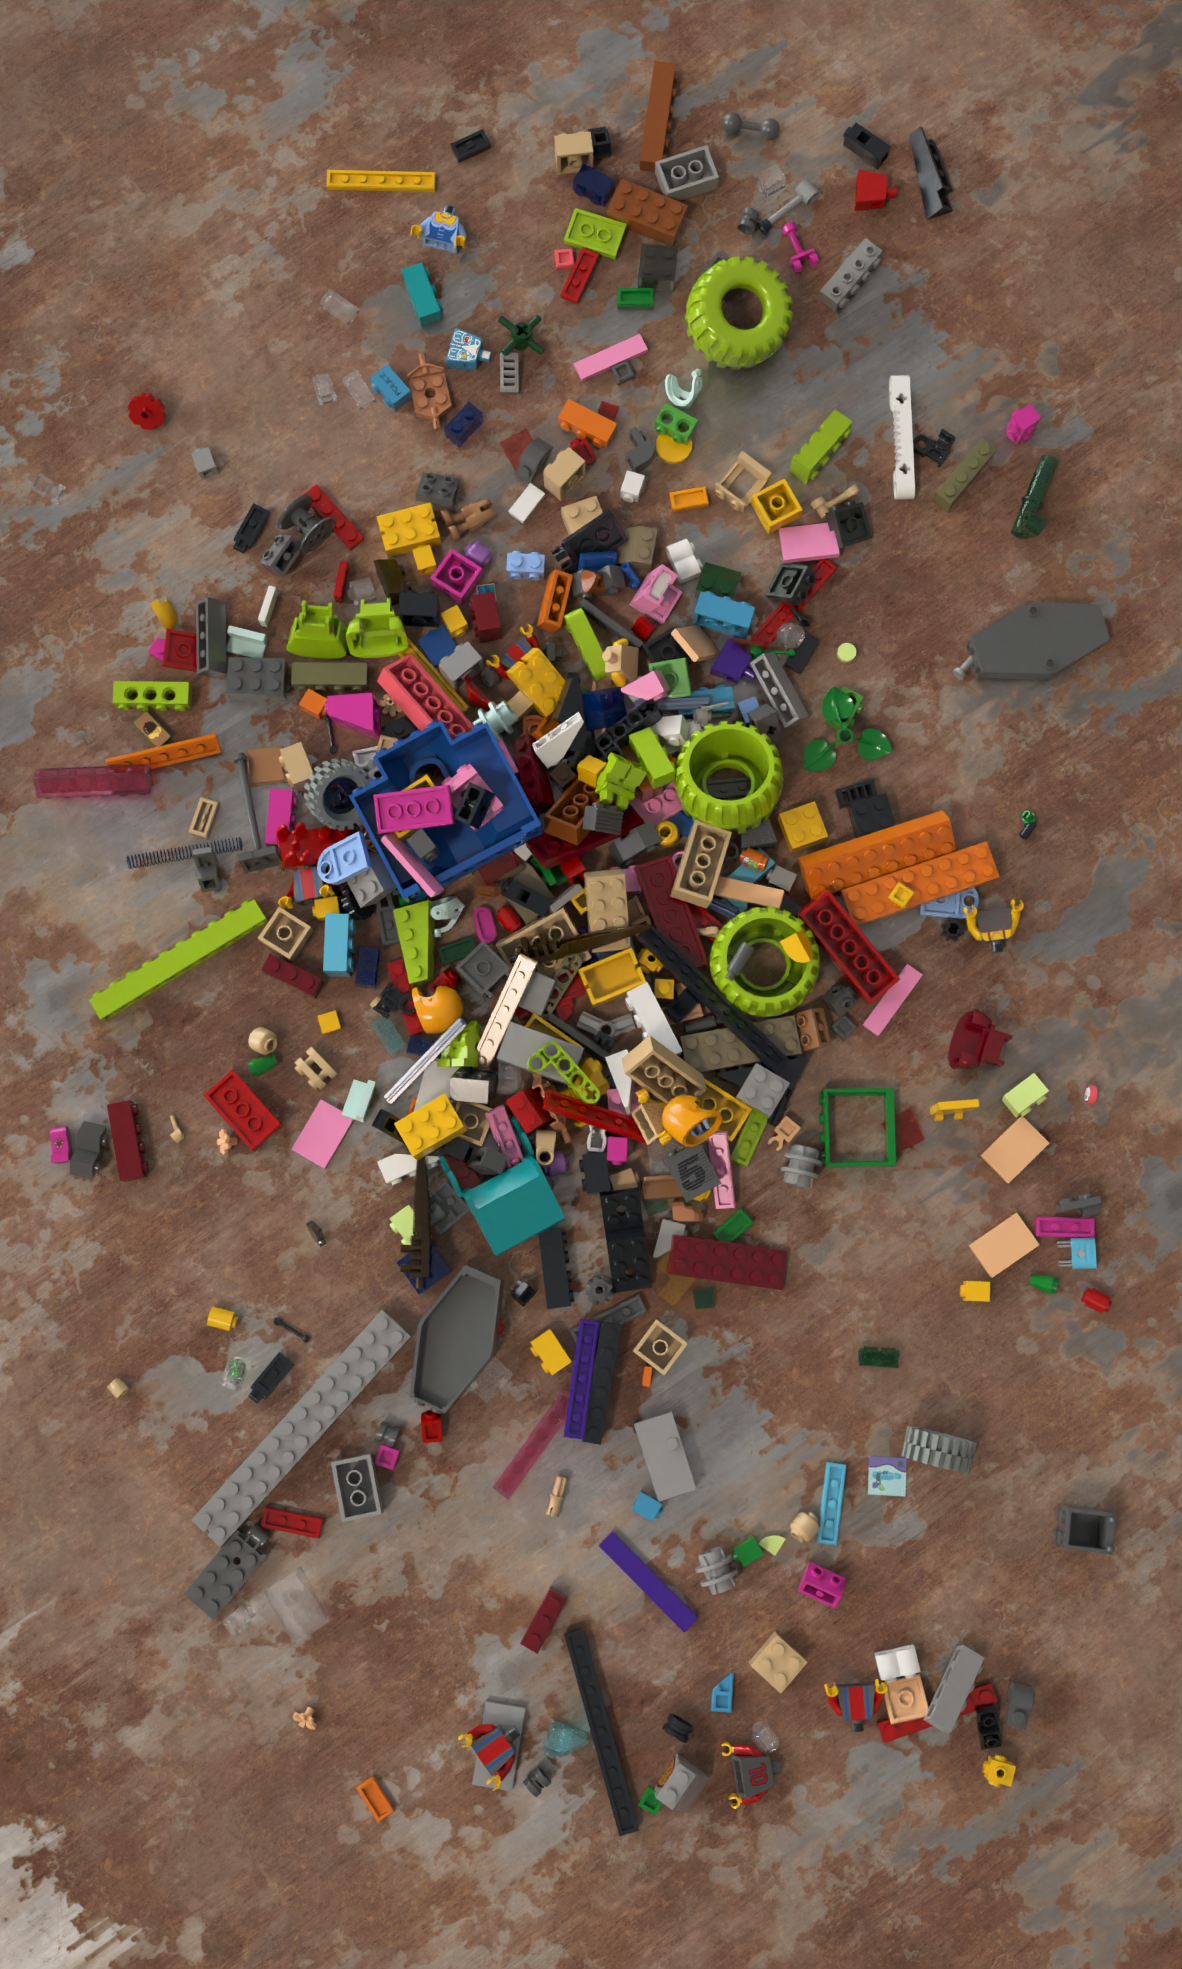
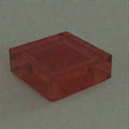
M601 401L597 413L615 422L619 406Z

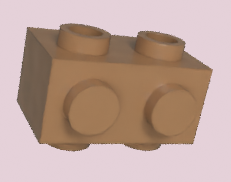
M823 1008L809 1009L794 1014L802 1052L831 1046Z

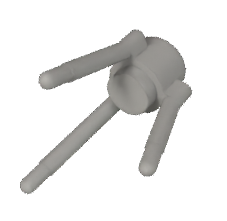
M730 702L701 706V709H694V723L704 727L710 724L708 722L711 721V718L731 717L730 713H711V711H708L730 705Z

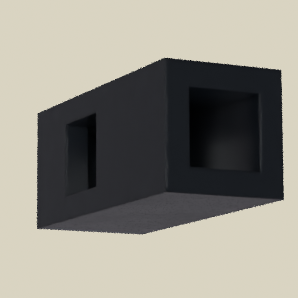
M857 122L845 131L843 145L873 167L879 169L889 156L891 146Z
M511 877L508 880H504L500 888L502 890L501 895L542 917L545 916L553 901Z
M456 1137L434 1151L467 1164L474 1145Z

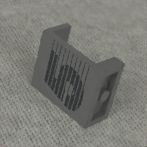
M701 1144L693 1147L683 1146L684 1149L678 1152L674 1149L665 1154L667 1158L663 1159L678 1185L685 1202L721 1184Z

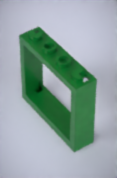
M894 1088L823 1089L822 1094H819V1105H822V1113H819V1124L823 1125V1132H820V1144H823V1152H820V1161L824 1163V1168L895 1167ZM829 1096H884L886 1161L830 1160Z

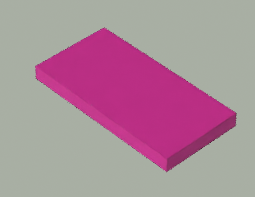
M450 785L373 795L378 834L455 824Z

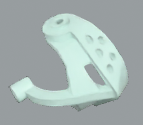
M697 368L691 373L693 377L691 392L684 391L679 387L676 376L672 374L666 376V393L670 401L676 406L689 410L697 395L702 390L703 381L699 377L702 374L700 369Z
M457 896L432 901L435 903V906L431 909V916L435 920L451 919L446 926L434 928L433 937H441V933L451 929L465 905Z

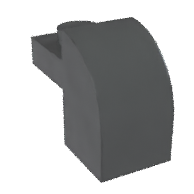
M637 427L629 430V438L635 448L626 452V461L633 472L639 473L646 469L653 461L654 442L652 438L646 441L644 433L642 431L639 432Z
M539 437L533 440L522 453L515 475L529 484L532 483L540 466L547 462L553 447Z
M212 847L194 849L193 857L197 866V876L201 891L208 892L221 889L219 865Z
M1009 1680L1006 1701L1009 1704L1005 1724L1026 1730L1030 1710L1032 1711L1033 1688L1029 1684Z

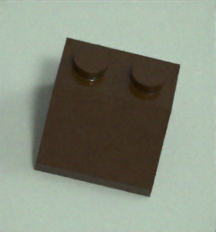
M396 559L374 560L375 569L386 597H391L392 606L399 604L400 592L412 591L409 581L405 582L403 578L406 574L402 564L398 565Z

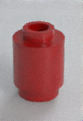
M504 905L497 910L496 918L506 931L512 934L523 926L521 923L522 919L512 906L507 907Z
M1087 1287L1081 1298V1302L1085 1303V1306L1101 1314L1104 1311L1108 1312L1112 1304L1109 1295L1094 1288L1090 1289Z

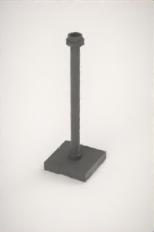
M241 752L234 755L233 761L238 764L254 851L240 853L237 856L245 873L283 865L275 846L266 848L261 846L245 765L248 758L245 753Z

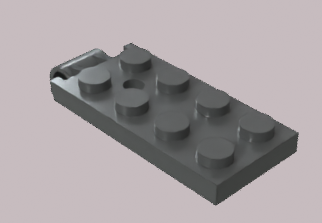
M257 1523L254 1524L246 1535L237 1529L184 1595L215 1620L268 1556L261 1548L271 1535ZM235 1557H239L241 1559L240 1564H236L234 1562Z

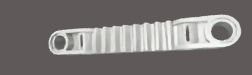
M890 375L889 399L890 409L893 412L894 418L893 425L895 426L893 432H895L894 446H896L894 453H896V469L893 474L894 499H914L915 475L909 375Z

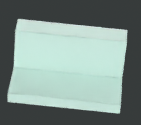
M229 625L227 633L230 638L226 652L248 658H263L268 642L265 634Z
M354 1079L341 1116L364 1122L376 1088V1082L368 1080L367 1083Z

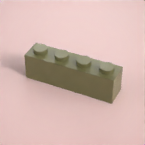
M982 438L938 490L933 502L948 512L990 462L997 449Z
M292 662L291 685L298 692H307L309 688L316 692H326V690L345 692V690H352L353 692L360 693L364 692V690H369V667L367 663Z

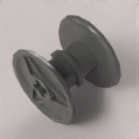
M311 494L301 495L289 504L282 512L277 523L278 528L283 530L295 525L297 531L305 535L300 546L302 553L311 552L319 547L329 537L336 524L335 519L331 517L318 522L314 518L315 515L308 512L313 502Z

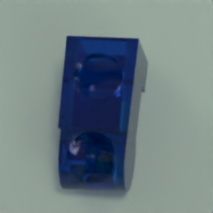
M410 1035L406 1054L422 1056L435 1042ZM441 1053L435 1060L441 1059Z

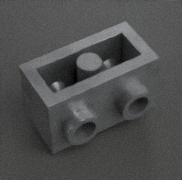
M280 533L273 540L270 549L263 554L260 564L273 575L284 577L300 554L301 544L291 535Z

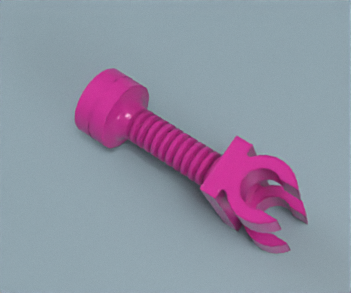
M790 222L782 227V232L785 237L790 238L797 255L790 258V264L796 274L801 272L802 269L800 261L808 259L811 267L818 265L819 259L814 248L803 251L796 236L797 226L795 222Z

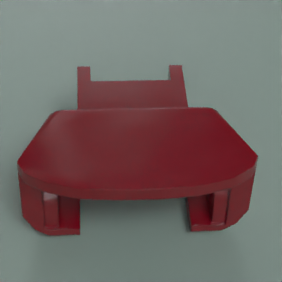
M974 1009L967 1012L961 1017L954 1030L948 1051L949 1065L952 1069H975L980 1063H985L1000 1068L1005 1063V1061L999 1060L1003 1043L1012 1040L1013 1036L994 1030L995 1025L992 1024V1020L979 1010Z

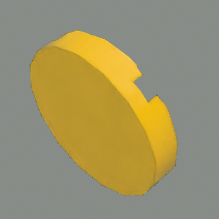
M659 434L656 439L657 455L668 464L676 465L683 463L691 454V439L687 446L674 442L667 435Z

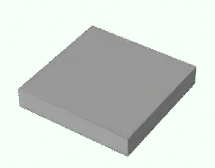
M534 971L518 1006L543 1016L557 980Z

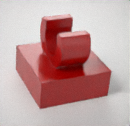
M642 615L636 620L631 630L645 642L655 630L656 624L652 625L649 622L650 618Z

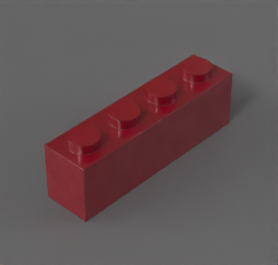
M527 733L513 740L512 744L523 791L533 810L541 814L551 809L555 801L547 768L532 746L537 739Z
M131 1100L107 1104L120 1181L126 1182L146 1178V1172H149L147 1161H144L143 1157L145 1145L140 1140L142 1128L141 1124L137 1123L136 1116L139 1115L137 1104H134Z

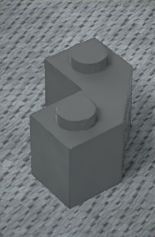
M607 565L597 571H593L603 576L605 592L602 594L584 593L581 572L586 571V569L572 574L573 596L582 598V600L607 595L614 596L626 588L623 570L620 566Z
M652 821L629 831L630 834L623 838L619 837L608 847L618 867L623 865L626 867L631 866L636 862L635 859L644 852L649 854L658 849L657 846L662 840Z
M83 1121L77 1132V1148L70 1159V1175L93 1179L96 1172L99 1173L104 1146L107 1145L109 1137L106 1134V1126Z

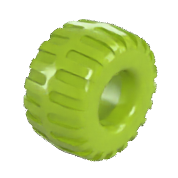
M739 256L730 257L727 261L721 260L705 271L691 289L685 313V324H688L687 335L689 339H694L693 347L697 352L701 350L705 354L703 358L708 362L711 360L717 362L716 366L724 369L726 366H730L731 370H740L743 367L745 369L752 368L770 358L780 348L786 338L793 317V311H790L793 305L792 297L787 296L789 288L786 282L781 283L779 280L780 274L775 269L773 272L769 270L766 262L761 260L759 263H756L753 257L748 256L743 260H740ZM737 288L748 289L759 298L763 312L762 319L757 326L747 330L737 329L725 319L722 311V300L730 290Z
M720 721L717 726H713L712 723L704 726L703 732L697 730L691 735L690 741L687 740L683 744L681 753L678 755L674 784L679 803L682 805L684 813L688 817L692 816L693 822L698 820L727 831H737L738 834L745 833L748 827L755 829L760 826L761 820H767L772 814L773 809L776 808L784 781L782 762L777 747L774 744L771 745V739L765 733L760 735L759 729L751 725L748 728L744 726V722L736 721V724ZM731 768L743 772L749 778L751 789L745 798L729 801L713 798L708 793L706 783L709 777L716 771Z
M755 907L739 913L722 927L711 948L710 971L716 988L739 1011L749 1016L772 1017L795 1009L810 995L819 975V948L812 931L808 930L805 923L799 917L797 919L791 915V912L777 910L776 907ZM804 930L812 947V960L805 963L794 961L787 955L780 941ZM742 942L750 946L762 943L773 945L780 950L786 963L785 974L782 979L776 984L766 987L754 985L746 979L743 972L739 976H735L733 981L727 979L726 975L729 972L727 967Z

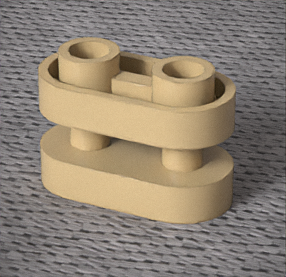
M310 1047L306 1051L309 1057L305 1061L300 1057L294 1062L297 1065L295 1069L301 1076L306 1074L310 1079L308 1083L315 1090L317 1088L322 1090L327 1085L323 1080L327 1076L333 1079L338 1073L313 1047ZM314 1062L322 1069L318 1075L310 1067Z

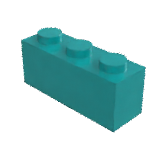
M421 262L401 269L404 283L420 325L423 326L441 320L443 308L440 300L436 301L435 296L437 292L434 284L430 285L429 283L431 277L428 268L424 269Z

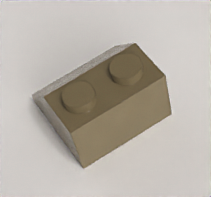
M643 526L622 529L628 541L617 548L616 566L621 567L623 563L628 562L633 569L651 572L658 529Z

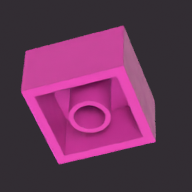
M451 548L430 579L433 587L461 605H464L484 575L483 569Z

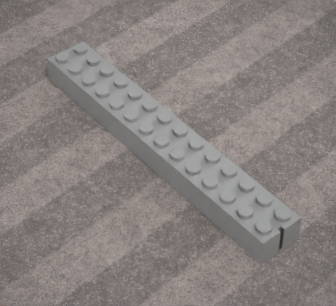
M381 1310L193 1517L192 1521L203 1532L208 1530L209 1534L207 1536L219 1547L225 1545L235 1531L245 1523L412 1338V1335L385 1310Z

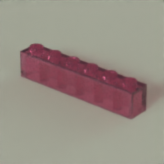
M150 764L36 769L33 777L37 798L45 799L80 796L84 798L90 796L107 797L109 795L127 796L130 794L146 795L151 794L153 787Z
M562 1389L494 1484L493 1489L508 1500L566 1420L569 1392L566 1389Z

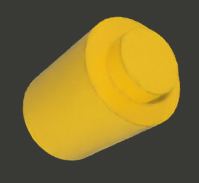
M217 1307L211 1308L207 1320V1326L226 1331L236 1328L238 1323L236 1312Z

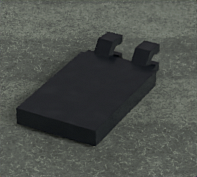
M608 509L563 539V542L560 543L561 545L551 552L558 562L567 556L570 557L569 560H566L560 566L565 573L571 574L579 568L580 553L613 551L627 542L628 538L612 512Z

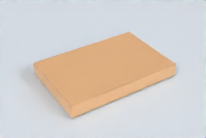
M699 625L676 628L671 633L693 662L716 658L720 653V650Z
M1021 1115L980 1156L1008 1184L1049 1142Z
M1016 1212L968 1246L990 1278H993L1039 1246V1243Z

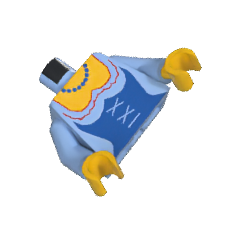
M445 206L443 213L433 212L432 216L428 217L420 225H413L410 236L417 235V239H421L422 235L423 245L454 253H457L458 246H463V249H465L467 239L464 226L459 223V217L454 216L455 209L452 206Z

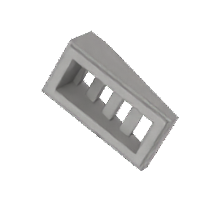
M500 353V393H519L518 353H509L507 356ZM504 368H515V370H504ZM504 376H515V378H504ZM504 383H515V386H504Z

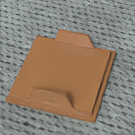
M284 746L246 750L250 787L287 782L286 772L279 760V757L282 756L280 749H283Z

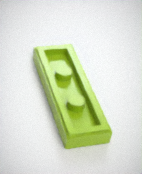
M752 1109L730 1156L732 1161L745 1167L748 1166L767 1124V1117Z

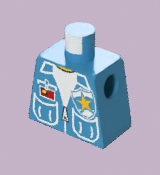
M455 328L446 358L447 368L477 370L479 361L489 363L491 352L483 350L482 339Z

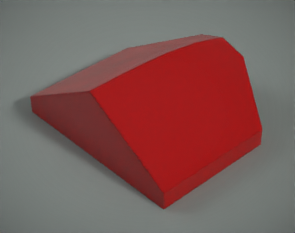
M467 674L465 681L469 705L486 711L491 710L488 705L491 700L486 698Z

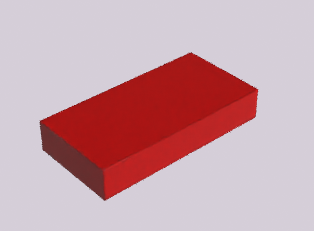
M341 560L333 594L335 601L343 603L350 569L347 561Z

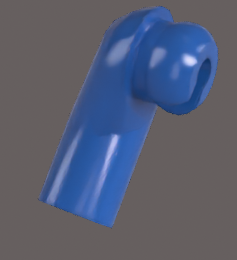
M628 562L623 563L621 569L630 580L629 587L636 590L641 585V579Z

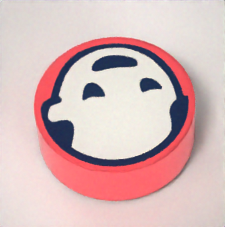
M1087 1085L1084 1091V1103L1093 1105L1097 1100L1098 1089L1094 1085Z

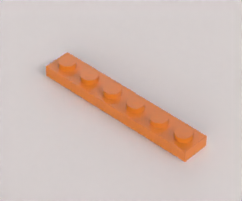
M214 733L105 759V764L112 779L221 753V747L217 734Z

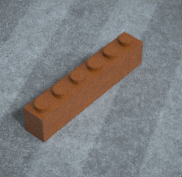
M654 61L640 157V170L655 172V162L667 158V154H664V149H668L669 138L666 137L667 132L670 133L671 121L668 120L669 116H673L674 105L671 104V99L675 100L676 88H673V85L677 83L679 71H675L676 63Z

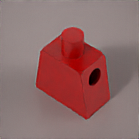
M858 169L854 211L884 208L886 198L896 199L897 187L887 186L886 175Z
M578 856L558 864L569 886L573 884L583 886L585 884L584 872L587 871Z

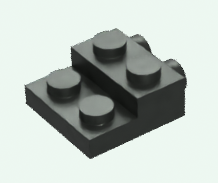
M855 500L844 503L845 507L841 508L840 505L829 508L830 512L825 513L829 530H834L839 548L872 538L863 502L855 503Z
M781 563L765 595L769 599L782 600L786 605L800 606L802 601L807 599L809 587L816 581V573L809 566Z

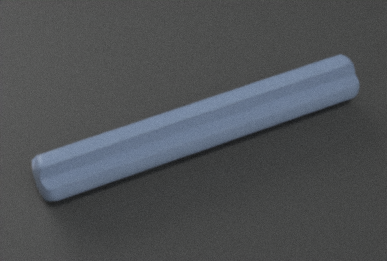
M709 697L670 698L656 701L661 710L701 709V706L710 705ZM635 700V709L647 700Z

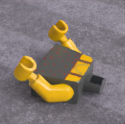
M1014 899L1011 900L1012 910L1009 907L977 912V909L971 905L972 911L968 912V909L964 907L963 911L967 915L968 931L981 944L990 943L992 954L1003 952L1002 942L1008 941L1014 935L1019 924L1020 911L1024 908L1022 900H1020L1018 906H1014Z

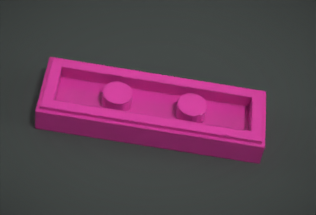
M1035 1217V1236L1095 1237V1218Z

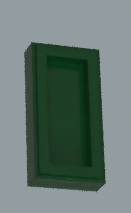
M473 935L439 947L437 951L443 967L463 960L477 946Z

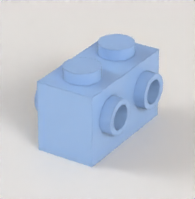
M521 551L507 553V578L514 580L529 579L532 581L544 580L545 555L539 552L523 554Z

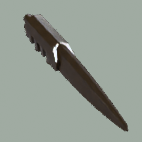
M650 925L619 927L571 937L567 936L562 937L559 942L557 937L553 938L552 941H548L546 933L539 934L541 943L537 941L534 942V945H529L528 938L522 937L520 939L522 947L517 946V954L509 956L510 963H515L520 953L537 961V964L557 960L631 937L649 929Z
M425 1156L416 1162L411 1245H401L400 1252L410 1253V1264H400V1272H410L409 1279L416 1280V1289H424V1279L430 1278L431 1210Z

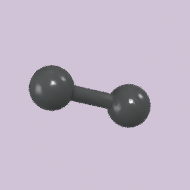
M731 112L726 114L722 120V127L728 134H736L740 129L759 131L764 139L773 140L780 133L779 123L772 118L758 124L742 121L737 113Z

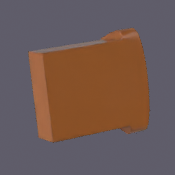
M587 570L581 572L584 593L602 594L605 592L602 574Z

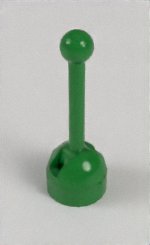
M751 644L750 655L752 659L758 658L763 653L771 652L787 654L791 657L796 654L794 649L789 651L764 650L759 644Z

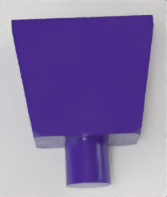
M728 638L713 663L710 674L736 684L740 682L742 676L751 681L756 676L754 670L749 666L752 656Z

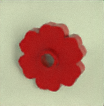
M140 393L138 397L133 396L127 407L130 411L128 416L133 424H140L142 429L153 430L155 426H161L166 417L164 412L165 405L161 399L155 398L151 393Z

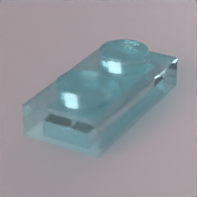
M381 1016L370 1023L390 1056L407 1047L389 1018L386 1019Z

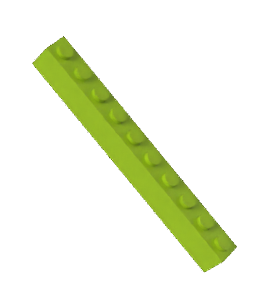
M255 900L243 902L241 908L236 911L231 910L227 912L221 920H214L209 923L208 928L203 931L198 930L194 932L190 939L186 941L181 940L176 943L175 948L172 950L161 952L154 961H146L139 970L128 972L125 975L126 978L121 981L116 980L109 984L108 989L104 991L99 990L92 995L93 998L89 999V1002L100 1020L104 1022L268 923L269 921Z

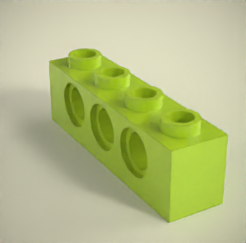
M114 681L113 704L122 711L137 708L139 711H148V709L167 711V709H174L175 711L184 712L186 709L192 708V686L189 682ZM132 694H138L136 699L130 700ZM151 694H157L154 700H149ZM170 694H175L173 700H167Z

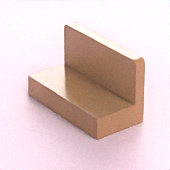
M672 1175L644 1177L641 1181L643 1201L682 1197V1193Z

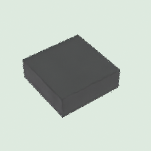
M627 360L610 367L618 386L635 378Z
M843 1014L830 1028L844 1041L857 1026Z

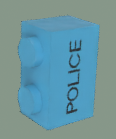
M388 364L370 377L372 390L377 395L380 394L383 397L382 401L388 408L391 407L394 411H397L412 399L410 389Z

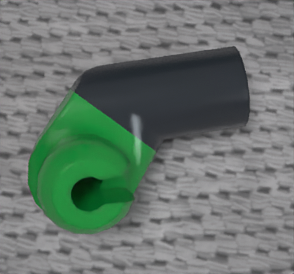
M1029 810L1022 813L1024 828L1019 833V836L1025 840L1036 828L1035 816Z

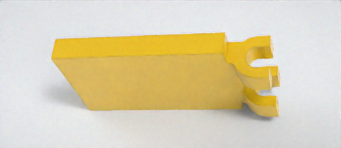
M979 1099L938 1102L930 1107V1115H935V1122L943 1121L944 1114H954V1120H962L963 1113L970 1112L979 1107Z

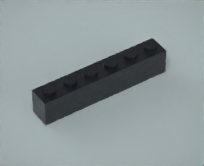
M601 1321L585 1434L582 1442L599 1445L602 1442L622 1327L618 1323Z

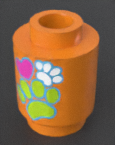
M748 847L747 850L743 849L739 860L742 861L741 865L758 872L759 870L764 872L769 857L762 852Z

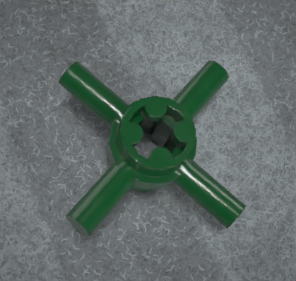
M502 315L498 322L511 331V341L501 350L502 354L507 356L514 348L525 350L529 346L539 355H542L545 349L532 339V329L542 320L541 317L536 315L528 324L520 322L514 325Z

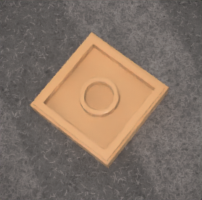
M920 1674L912 1678H900L894 1682L887 1683L888 1691L884 1694V1699L891 1725L925 1717L929 1707Z

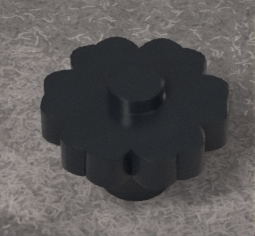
M349 885L342 889L344 896L341 897L339 908L343 914H349L355 920H366L374 913L372 908L374 904L360 908Z

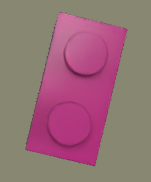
M608 1135L607 1161H611V1164L622 1165V1161L627 1160V1137Z

